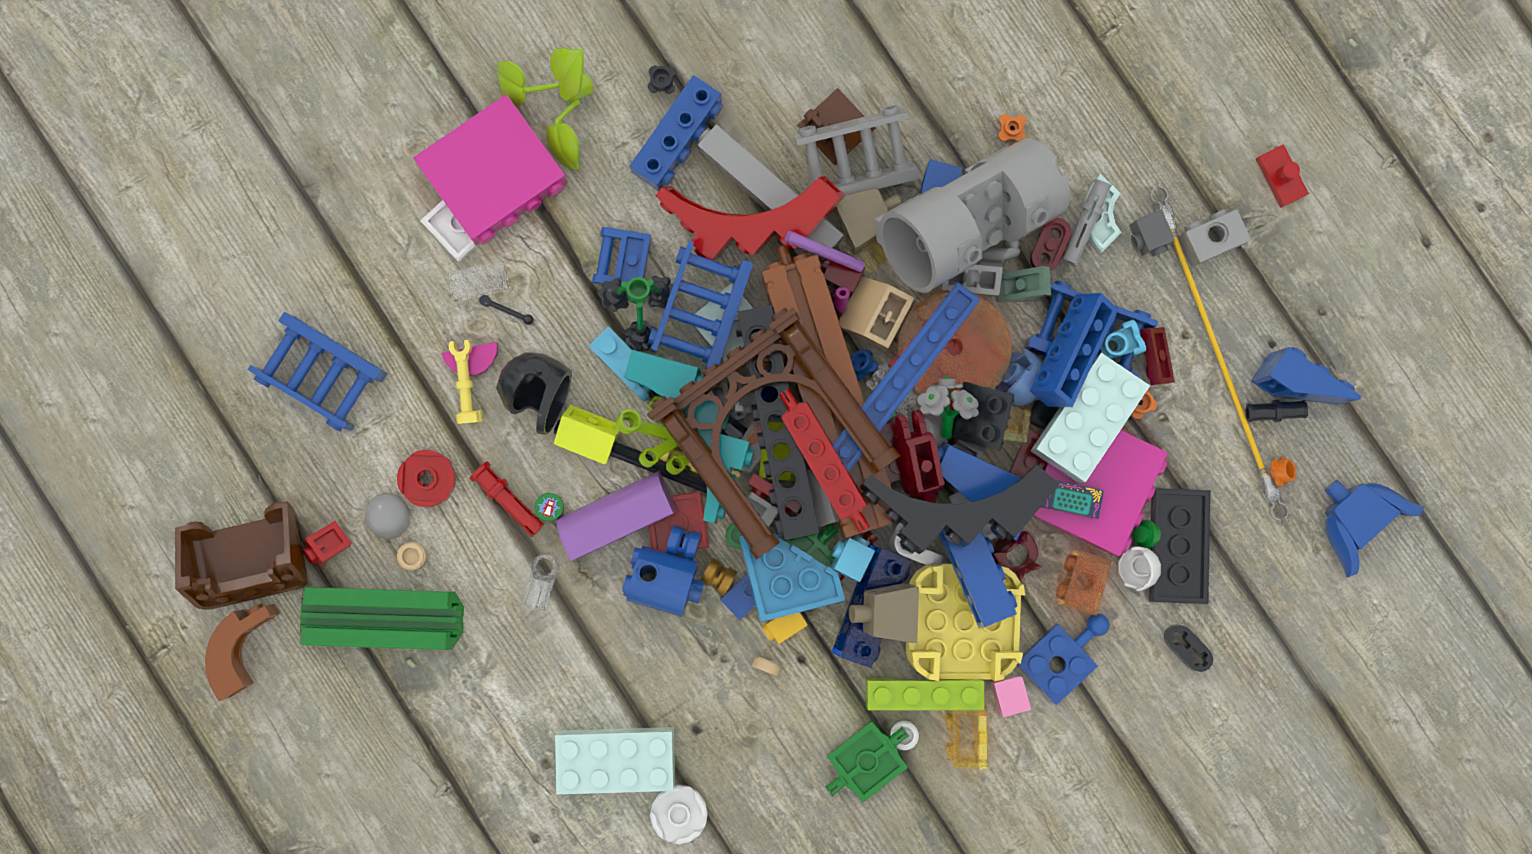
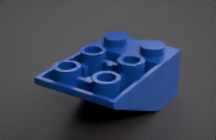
M1287 347L1269 353L1251 380L1252 383L1277 398L1338 405L1360 400L1362 397L1354 391L1355 387L1344 380H1337L1330 375L1331 371L1318 363L1313 364L1306 359L1307 355L1303 351L1295 347Z

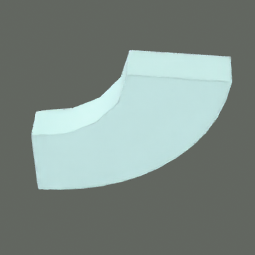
M1101 174L1096 178L1111 184ZM1094 182L1092 183L1091 187L1089 188L1084 202H1086V200H1087V198H1088V195H1089V193H1090V191H1091V189H1092V186H1093ZM1113 185L1109 189L1102 206L1103 214L1098 216L1089 238L1099 253H1102L1122 233L1115 224L1113 215L1115 201L1121 193ZM1096 196V198H1095V200H1094V202H1093V205H1092L1091 210H1090V212H1089V214H1088L1087 220H1089V218H1090V216H1091V213H1092L1093 208H1094V206H1095V204H1096V201H1097V199H1098V196Z

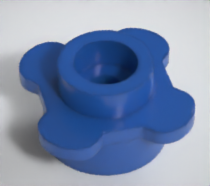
M870 350L857 351L850 357L857 381L863 380L871 372H876L879 367L878 363L873 360V353Z

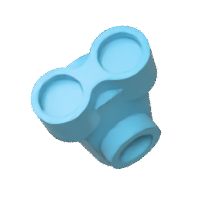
M1130 320L1120 324L1119 330L1105 337L1098 353H1103L1112 359L1129 353L1135 356L1145 352L1146 345L1139 334L1136 322ZM1108 342L1115 344L1114 352L1109 349Z

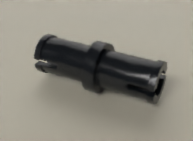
M1272 400L1271 403L1246 404V419L1248 422L1273 420L1275 423L1281 422L1282 419L1307 418L1308 405L1305 402L1306 400L1293 402Z

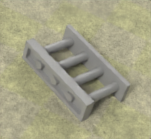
M898 105L882 108V113L817 129L815 126L803 127L799 129V133L793 134V139L797 146L805 144L813 182L818 177L823 176L816 141L832 137L840 173L838 180L832 183L845 195L874 188L881 189L920 179L918 167L913 162L909 163L905 159L898 121L909 117L908 112L903 108H899ZM883 124L888 125L894 157L892 167L886 169L878 167L871 127ZM860 130L867 170H865V174L854 176L850 171L843 134Z

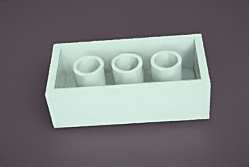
M1103 353L1098 354L1073 407H1060L1031 449V452L1075 482H1086L1150 385Z
M674 727L561 730L555 735L556 795L674 790Z

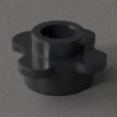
M654 65L650 67L648 90L651 93H656L657 91H664L666 94L673 93L675 90L673 78L676 76V70L671 66ZM660 78L665 79L663 82L659 81Z

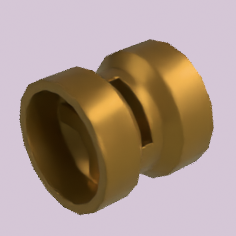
M713 557L700 580L704 581L705 586L711 585L715 587L716 592L724 596L738 571L731 567L725 568L722 566L721 561Z

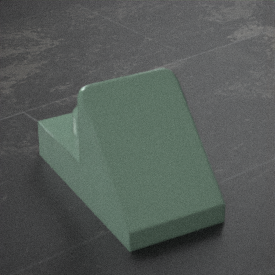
M1040 266L1002 273L1000 293L997 295L998 302L1040 301V297L1050 296V267Z

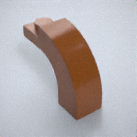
M260 603L247 612L244 610L233 611L214 630L206 650L205 669L209 685L218 701L229 699L254 683L242 662V646L247 636L253 630L280 614L274 604L263 606Z

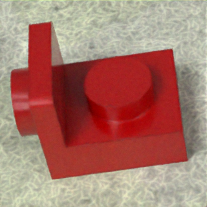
M334 521L305 539L303 554L310 564L315 563L320 569L325 566L326 561L349 548L352 543L337 522Z

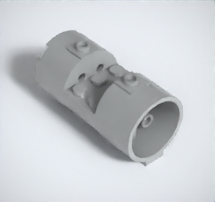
M1024 138L964 170L963 176L943 187H934L875 218L877 242L882 245L884 253L895 273L913 290L927 293L976 265L982 259V251L998 244L1002 240L1017 241L1063 214L1069 206L1070 187L1066 174L1061 176L1053 162L1057 157L1043 143L1035 139Z

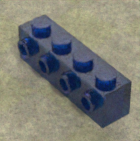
M873 545L870 548L875 550L861 581L856 584L832 649L833 654L872 668L873 663L877 661L880 655L882 638L873 637L863 631V623H851L849 618L850 606L864 605V593L867 590L902 584L909 576V564L911 562V559Z

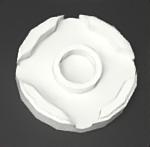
M678 784L675 785L673 791H661L652 803L650 819L652 827L659 837L674 844L691 842L701 834L706 825L708 811L706 802L698 791L690 786Z

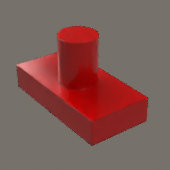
M1284 144L1255 159L1280 208L1309 194L1299 175L1300 167L1292 161Z

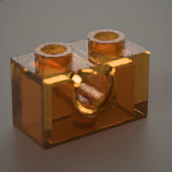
M1073 550L1072 555L1068 554L1064 563V570L1067 571L1065 580L1059 583L1056 591V598H1059L1058 604L1097 616L1112 560L1080 550ZM1083 573L1088 578V584L1084 589L1080 590L1076 585V578Z

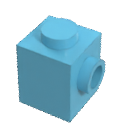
M854 535L853 539L844 538L843 541L839 540L832 551L831 556L835 558L830 568L852 581L860 582L875 550L868 547L870 542Z

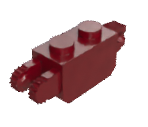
M918 409L911 413L914 430L912 432L909 430L905 415H898L895 417L897 436L893 438L895 448L900 454L898 463L904 492L910 494L911 498L936 503L935 495L945 485L936 439L932 433L927 432L925 418L921 410Z

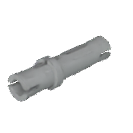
M1098 179L1094 180L1086 202H1082L1081 208L1083 210L1062 259L1079 264L1099 215L1103 214L1102 206L1112 186L1111 184ZM1096 196H1098V199H1097L1096 204H1095V206H1094V208H1093V211H1092V213H1091V216H1090L1089 220H1087V217H1088V214H1089V212H1090V210H1091V207H1092V205H1093V202H1094ZM1084 224H1086V228L1076 248L1075 245L1077 243V240L1080 236Z

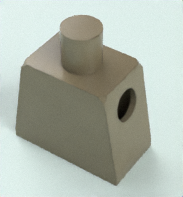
M874 188L846 195L835 207L834 212L853 254L877 240L875 218L902 204L897 194L883 200L879 190Z
M902 583L865 591L864 605L850 606L849 618L851 623H863V631L873 637L917 643L919 587L909 583Z

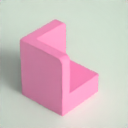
M1021 676L1001 681L990 680L998 713L1002 717L1031 710Z

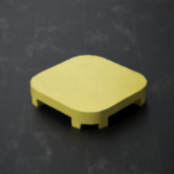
M951 563L928 564L917 570L909 583L919 587L917 643L906 642L907 660L912 668L927 679L939 681V679L1004 680L1005 676L1011 673L1018 663L1021 664L1023 652L1019 651L1021 595H1025L1024 584H1021L1016 574L1009 570V568L1001 566L1006 578L1003 582L1007 592L1011 591L1016 599L1017 607L1015 610L1017 614L987 627L978 628Z

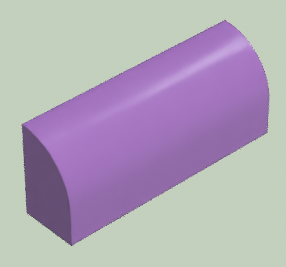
M657 471L558 518L557 530L569 560L573 561L673 515L678 510L660 471Z

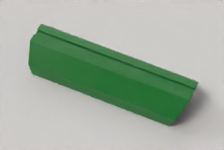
M303 587L300 614V644L308 646L450 650L454 648L463 633L464 606L456 592Z

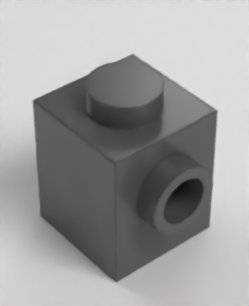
M1162 209L1139 218L1129 225L1133 234L1131 235L1132 244L1137 251L1140 250L1142 256L1149 253L1153 257L1168 251L1167 246L1175 241Z

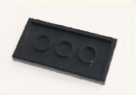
M1155 489L1151 498V521L1159 527L1161 538L1158 544L1151 547L1150 550L1157 555L1161 563V575L1156 584L1149 587V602L1209 604L1211 490Z

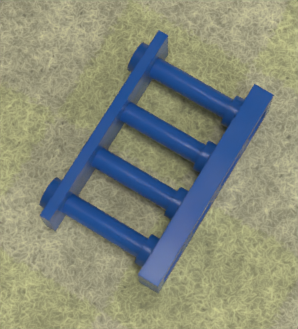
M688 241L686 248L680 246L675 263L680 264L659 328H652L648 343L652 344L651 352L653 353L657 352L660 344L701 358L702 362L707 363L706 370L716 363L718 366L720 364L753 263L742 260L740 267L735 265L733 268L692 254L691 250L694 242ZM689 264L729 278V282L734 283L731 293L725 292V294H721L681 280L686 265ZM677 291L721 305L720 308L725 310L722 320L716 319L713 321L672 307ZM668 317L710 331L711 335L715 336L713 346L704 348L664 334Z
M1051 282V295H1053L1040 334L1037 333L1036 336L1032 335L1027 338L1024 348L1032 353L1046 357L1052 345L1053 339L1051 334L1063 301L1072 302L1076 294L1082 293L1071 290L1072 286L1065 282ZM1116 306L1118 311L1107 335L1113 332L1117 319L1125 322L1134 320L1138 326L1140 336V330L1154 328L1157 326L1158 321L1151 319V314L1145 311L1135 310L1132 312ZM1131 353L1122 355L1120 363L1117 364L1139 378L1140 374L1132 372L1131 363L1134 356Z
M284 312L278 321L287 326L284 330L286 334L264 369L250 365L247 370L255 374L254 380L269 388L272 384L328 419L326 424L340 432L343 428L352 431L355 426L346 421L345 418L367 383H371L373 379L382 383L388 373L295 316ZM303 336L310 340L308 344L310 348L286 384L273 375L296 338L300 339ZM326 350L334 355L332 359L334 363L310 399L297 391L319 354H324ZM351 365L358 370L356 373L358 377L337 411L333 413L321 404L344 368L347 369Z

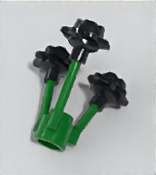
M655 275L652 279L648 280L642 277H635L629 280V282L623 281L622 283L619 278H615L612 281H604L602 284L603 289L598 292V295L602 298V306L605 308L610 307L612 312L628 308V301L636 304L637 321L632 322L631 326L624 331V335L627 337L625 338V343L631 345L636 351L641 349L649 350L652 345L648 343L653 326H650L647 321L643 320V303L649 300L648 305L650 307L658 306L665 309L673 284H670L671 279L669 277L660 278Z

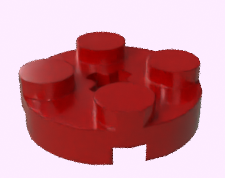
M432 450L414 452L405 462L403 461L397 473V485L400 492L409 502L421 507L436 506L448 500L456 484V472L451 460L441 453ZM429 470L430 475L434 476V481L430 482L428 487H425V483L420 481L419 478L425 475V471Z

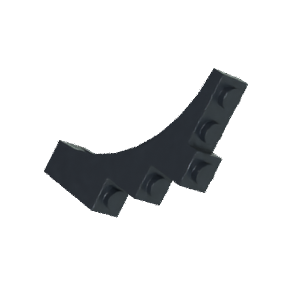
M1036 465L1005 491L980 501L961 504L931 503L914 499L889 488L872 475L865 480L860 489L864 491L862 495L868 502L874 506L878 503L886 510L884 514L891 522L896 525L901 523L904 526L897 534L901 539L899 542L901 546L912 554L914 552L921 554L942 529L946 532L945 537L957 547L959 545L963 547L968 546L987 523L991 525L990 530L1000 539L1004 540L1006 538L1009 541L1015 538L1059 486V483Z

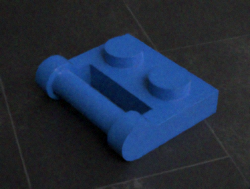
M602 227L600 236L603 238L596 274H593L592 283L602 285L604 281H612L615 278H619L621 283L623 281L629 282V280L635 277L644 278L651 234ZM618 239L621 240L615 277L608 276L613 240Z

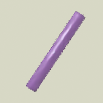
M788 231L785 236V242L853 270L861 272L864 268V261L802 235Z

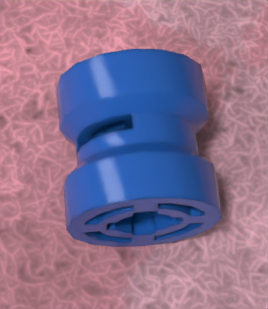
M674 525L668 540L666 553L673 555L680 553L685 558L694 560L702 533L696 531L685 532L682 527ZM683 537H685L682 544V548H680Z

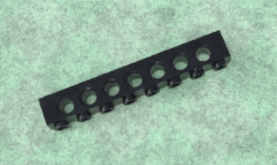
M772 305L738 311L739 319L734 320L737 337L743 336L745 347L751 343L750 337L753 333L765 329L767 332L771 329L769 324L774 322L771 319L774 316ZM775 351L767 356L765 360L772 364V369L769 373L782 374L785 369L782 352ZM757 357L748 365L750 375H756L757 379L765 376L758 373L755 369ZM776 382L750 392L755 394L756 404L751 405L754 422L760 421L762 432L757 433L760 450L766 449L768 460L763 461L766 478L772 477L774 489L769 490L772 507L778 506L780 517L774 518L778 535L784 534V539L788 540L819 533L803 454L785 423L779 431H772L767 426V421L770 417H782L788 410L779 394L789 389L788 382ZM774 388L778 392L777 399L771 403L765 402L761 398L764 389ZM785 444L789 447L790 454L786 459L779 460L774 457L773 449L776 445ZM791 472L794 474L796 483L793 487L783 488L779 484V477L782 473ZM790 500H796L802 506L801 513L796 517H790L785 513V505Z

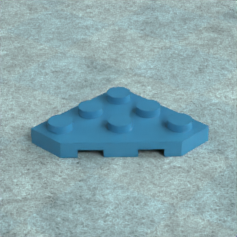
M776 534L774 535L780 543L757 560L749 551L751 547L744 537H739L760 622L845 601L837 571L823 565L809 554L780 539Z

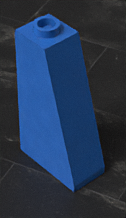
M944 441L941 447H937L943 478L969 502L980 501L999 494L1021 479ZM1021 531L1017 534L1015 538H1013L1014 540L1018 539Z

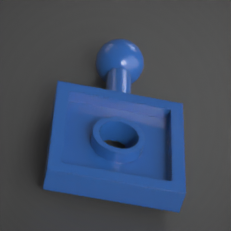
M1100 613L1091 615L1086 623L1087 628L1074 640L1056 623L1023 654L1021 664L1018 663L1019 667L1056 705L1098 667L1081 648L1094 636H1103L1108 632L1110 623L1105 615ZM1055 656H1060L1064 660V667L1058 672L1051 671L1049 668V661Z

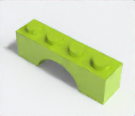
M865 677V706L867 710H984V681L982 679H939V681L894 677Z

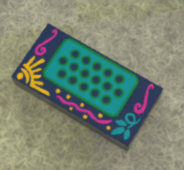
M1057 481L1059 486L1041 506L1043 508L1099 519L1104 490Z

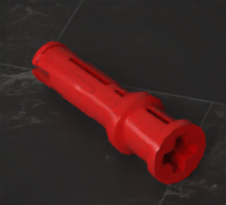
M488 461L482 464L469 479L472 482L476 481L487 492L486 497L488 499H495L522 526L529 536L533 537L545 524L507 487L509 485L508 481L505 478L501 479L490 468L491 464Z

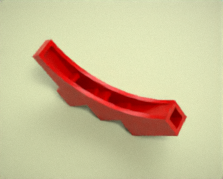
M826 176L818 177L802 194L785 205L770 211L754 214H732L706 208L688 199L672 186L662 187L655 196L661 201L660 206L666 212L675 214L682 220L680 224L690 233H696L695 237L691 240V242H694V252L698 256L714 261L719 259L734 239L737 241L736 246L747 255L750 253L752 256L760 253L776 233L779 234L778 239L786 247L800 248L785 242L787 232L792 231L810 238L846 195Z

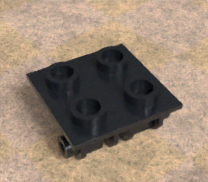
M964 381L962 390L967 391L978 401L977 410L979 414L976 417L972 416L970 419L963 418L960 413L956 415L953 423L952 438L1001 451V447L1004 445L1005 431L1008 428L1007 423L1010 420L1011 406L1015 401L1013 399L1014 394Z

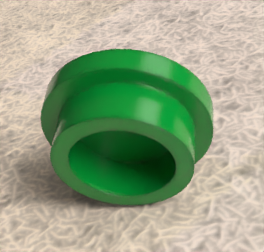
M1142 520L1138 527H1135L1134 540L1138 546L1149 549L1160 541V529L1152 521Z

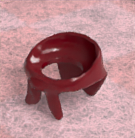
M1021 531L1017 540L1011 539L1008 541L1006 538L1004 540L1000 538L997 540L994 547L996 562L1003 567L1009 568V570L1017 575L1019 580L1024 578L1025 573L1041 568V565L1035 563L1039 555L1038 547L1029 532ZM1022 544L1028 550V558L1022 565L1013 566L1007 560V553L1017 545Z

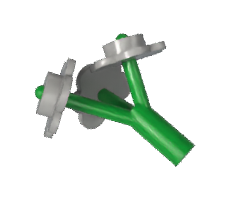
M945 376L944 379H938V385H930L926 393L921 394L917 400L923 414L931 413L933 416L941 414L940 436L946 439L952 437L953 420L956 415L960 413L963 418L970 419L972 416L976 417L979 414L977 410L978 401L965 390L960 392L954 390L951 393V399L954 401L952 403L954 410H951L950 388H961L963 384H955V378H949L948 376Z

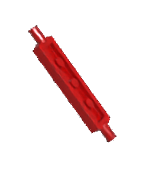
M790 389L785 390L779 394L788 409L781 417L840 520L851 518L859 533L870 527L861 512L867 506V502L809 403H797Z

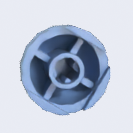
M1026 348L1022 349V354L1014 352L1007 358L1008 360L995 375L1000 377L997 386L992 383L991 387L995 390L1013 393L1015 401L1012 403V406H1025L1035 400H1039L1030 392V389L1043 362Z

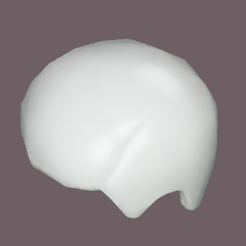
M1134 546L1130 547L1126 553H1122L1118 561V573L1125 586L1134 588L1136 591H1142L1156 584L1161 575V563L1157 555L1150 549Z

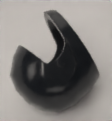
M525 352L513 358L505 365L500 373L496 389L504 407L511 414L516 415L529 408L537 411L536 432L537 434L547 435L555 425L565 404L571 385L572 370L562 362L546 354Z

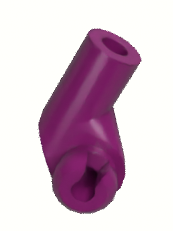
M840 287L834 290L830 296L834 309L838 312H845L848 306L850 291L845 287Z

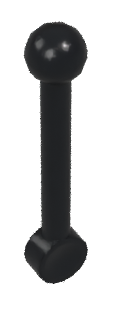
M482 295L479 299L482 306L494 307L523 320L526 325H531L534 322L532 315H523L498 304L487 295Z

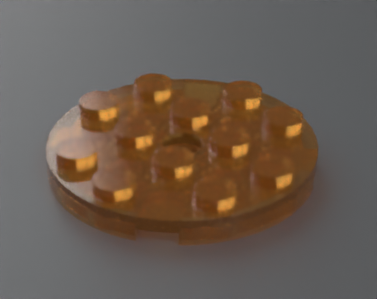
M950 291L929 296L910 311L898 335V359ZM977 296L981 300L950 339L962 344L961 353L956 356L951 355L945 346L913 387L918 393H926L930 385H938V379H944L945 376L955 378V384H963L965 381L992 389L1001 382L1010 364L1012 341L1004 318L991 303ZM961 387V388H950V405H952V403L954 402V401L951 399V393H952L954 390H957V391L960 392V391L962 390V387Z

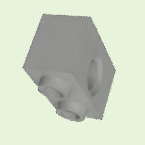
M1223 209L1209 216L1211 221L1202 224L1199 220L1184 227L1186 232L1179 236L1178 239L1191 267H1195L1240 247L1251 240L1237 209L1227 213L1226 209ZM1209 230L1217 234V242L1210 240L1208 236Z

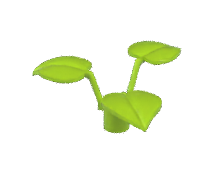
M555 49L550 56V67L554 78L559 83L532 87L525 86V74L516 63L508 60L498 62L497 76L503 95L507 94L515 106L525 103V92L559 88L560 95L565 101L571 102L555 119V125L547 126L546 139L551 153L562 165L573 170L580 169L577 136L569 125L562 123V120L576 106L580 105L579 99L593 93V83L590 77L583 73L584 50Z

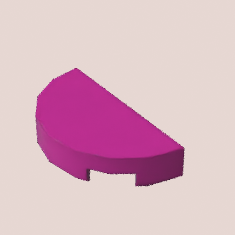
M497 342L472 348L468 359L469 376H477L486 372L494 363L495 358L498 356ZM450 351L441 353L446 365L452 371L457 372L455 356Z

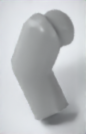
M1018 240L1013 242L1005 241V248H988L982 251L981 260L1003 262L1015 258L1021 250L1019 249L1020 242Z

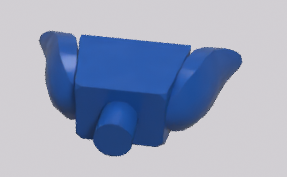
M1338 479L1332 482L1324 490L1335 501L1325 511L1328 517L1325 521L1327 538L1343 566L1346 578L1356 575L1359 571V549H1362L1399 514L1409 517L1420 516L1424 507L1413 503L1394 490L1380 484H1358L1347 490Z

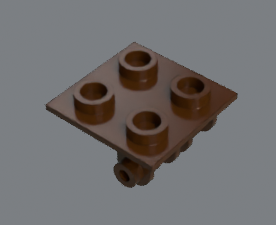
M837 88L814 110H808L804 115V119L797 126L800 129L807 126H815L817 129L865 116ZM860 130L843 134L846 151L849 154L862 142ZM832 137L816 141V146L834 165H837Z

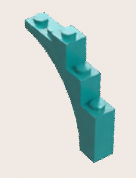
M632 350L624 378L647 387L668 399L669 397H678L681 395L679 390L691 381H694L696 384L704 376H701L702 371L698 367ZM712 401L704 402L695 411L696 420L701 424L715 422L718 415V406ZM689 408L683 411L687 418ZM729 415L725 420V423L722 428L723 430H725L727 426ZM696 428L698 434L711 450L713 430H700ZM721 434V457L726 469L735 480L736 475L732 474V470L744 471L745 466L750 467L755 450L751 449L752 444L748 441ZM707 487V500L703 520L717 524L719 519H724L726 512Z

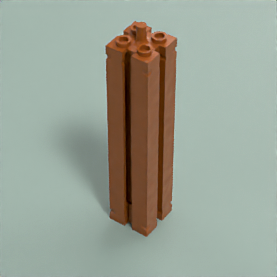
M785 245L778 247L777 251L781 261L767 265L766 270L762 271V283L769 305H772L773 314L775 315L783 308H786L788 311L791 308L796 310L800 317L799 322L862 407L864 404L862 393L826 280L821 270L818 255L810 257V253H804L794 257L792 260L788 247ZM782 339V340H781L782 345L787 346V344H786V343L784 342V340ZM794 357V366L791 374L811 379L797 358ZM794 383L800 403H809L833 444L845 427L820 394L810 387ZM864 453L849 471L861 494L864 491L860 489V486L870 475L891 488L886 469L883 468L876 473ZM865 499L867 506L861 512L870 527L861 533L893 523L885 516L886 510L878 503L874 506ZM839 518L838 523L843 538L860 534L851 518L842 520Z

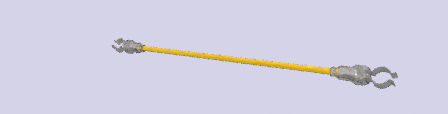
M1160 183L1157 185V189L1162 190L1165 194L1163 205L1160 206V202H1156L1152 197L1154 187L1151 186L1149 187L1152 190L1149 194V199L1153 204L1157 205L1156 211L1162 209L1175 238L1173 244L1259 467L1258 472L1262 485V495L1264 500L1271 504L1269 515L1272 519L1277 520V524L1281 523V520L1275 518L1272 513V509L1275 506L1273 502L1276 501L1285 510L1282 519L1288 521L1286 519L1288 508L1285 504L1280 503V489L1275 485L1267 468L1264 467L1177 238L1174 211L1172 206L1166 203L1168 192L1165 188L1160 187Z

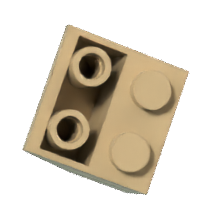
M861 277L848 302L847 310L842 313L839 319L840 328L886 352L914 297L889 284Z

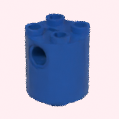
M642 546L641 549L635 547L631 559L632 569H634L632 576L626 575L622 588L626 601L680 617L683 616L688 601L698 604L704 581L694 579L698 567L697 561ZM646 573H652L656 576L650 582L641 579Z

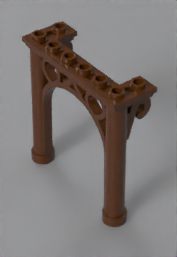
M783 308L771 318L774 322L769 324L770 330L767 332L765 329L758 331L750 338L752 343L744 349L741 346L735 348L726 356L728 360L722 365L718 366L716 363L702 373L704 375L703 379L696 384L694 381H691L679 390L681 395L678 397H669L668 399L665 396L661 397L650 406L652 411L647 413L650 419L665 426L751 547L749 551L756 560L780 542L730 475L720 453V436L725 420L734 406L747 394L759 387L776 382H794L810 387L826 401L869 460L871 467L876 473L900 457L894 446H889L799 322L800 317L794 308H791L789 311ZM783 339L787 346L776 343ZM775 351H782L788 357L787 365L782 374H771L764 368L765 358ZM758 357V371L765 377L757 379L756 375L744 377L737 372ZM794 357L797 358L811 379L790 374L794 366ZM728 379L730 388L724 396L728 399L724 405L719 397L708 393ZM738 383L745 385L738 390ZM706 401L715 402L718 406L716 421L707 424L699 423L695 418L696 409ZM687 408H689V409H688V418H687L686 415L683 413V411L686 410ZM696 428L700 430H713L711 450L698 434Z

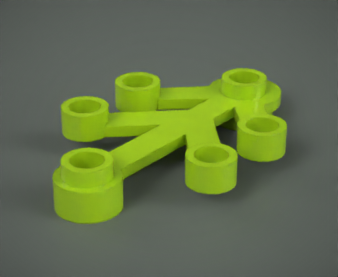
M655 396V397L648 403V410H649V412L652 411V408H651L650 406H651L655 401H657L658 399H660L661 396ZM633 409L623 410L616 418V426L623 434L639 432L665 440L654 448L645 449L640 454L639 461L645 467H652L660 457L678 447L665 427L642 421L639 413ZM623 420L628 421L630 423V427L624 425ZM645 454H650L653 461H648ZM685 454L681 456L675 455L667 461L666 469L669 473L677 475L685 469V466L690 461ZM672 461L679 464V469L673 466Z

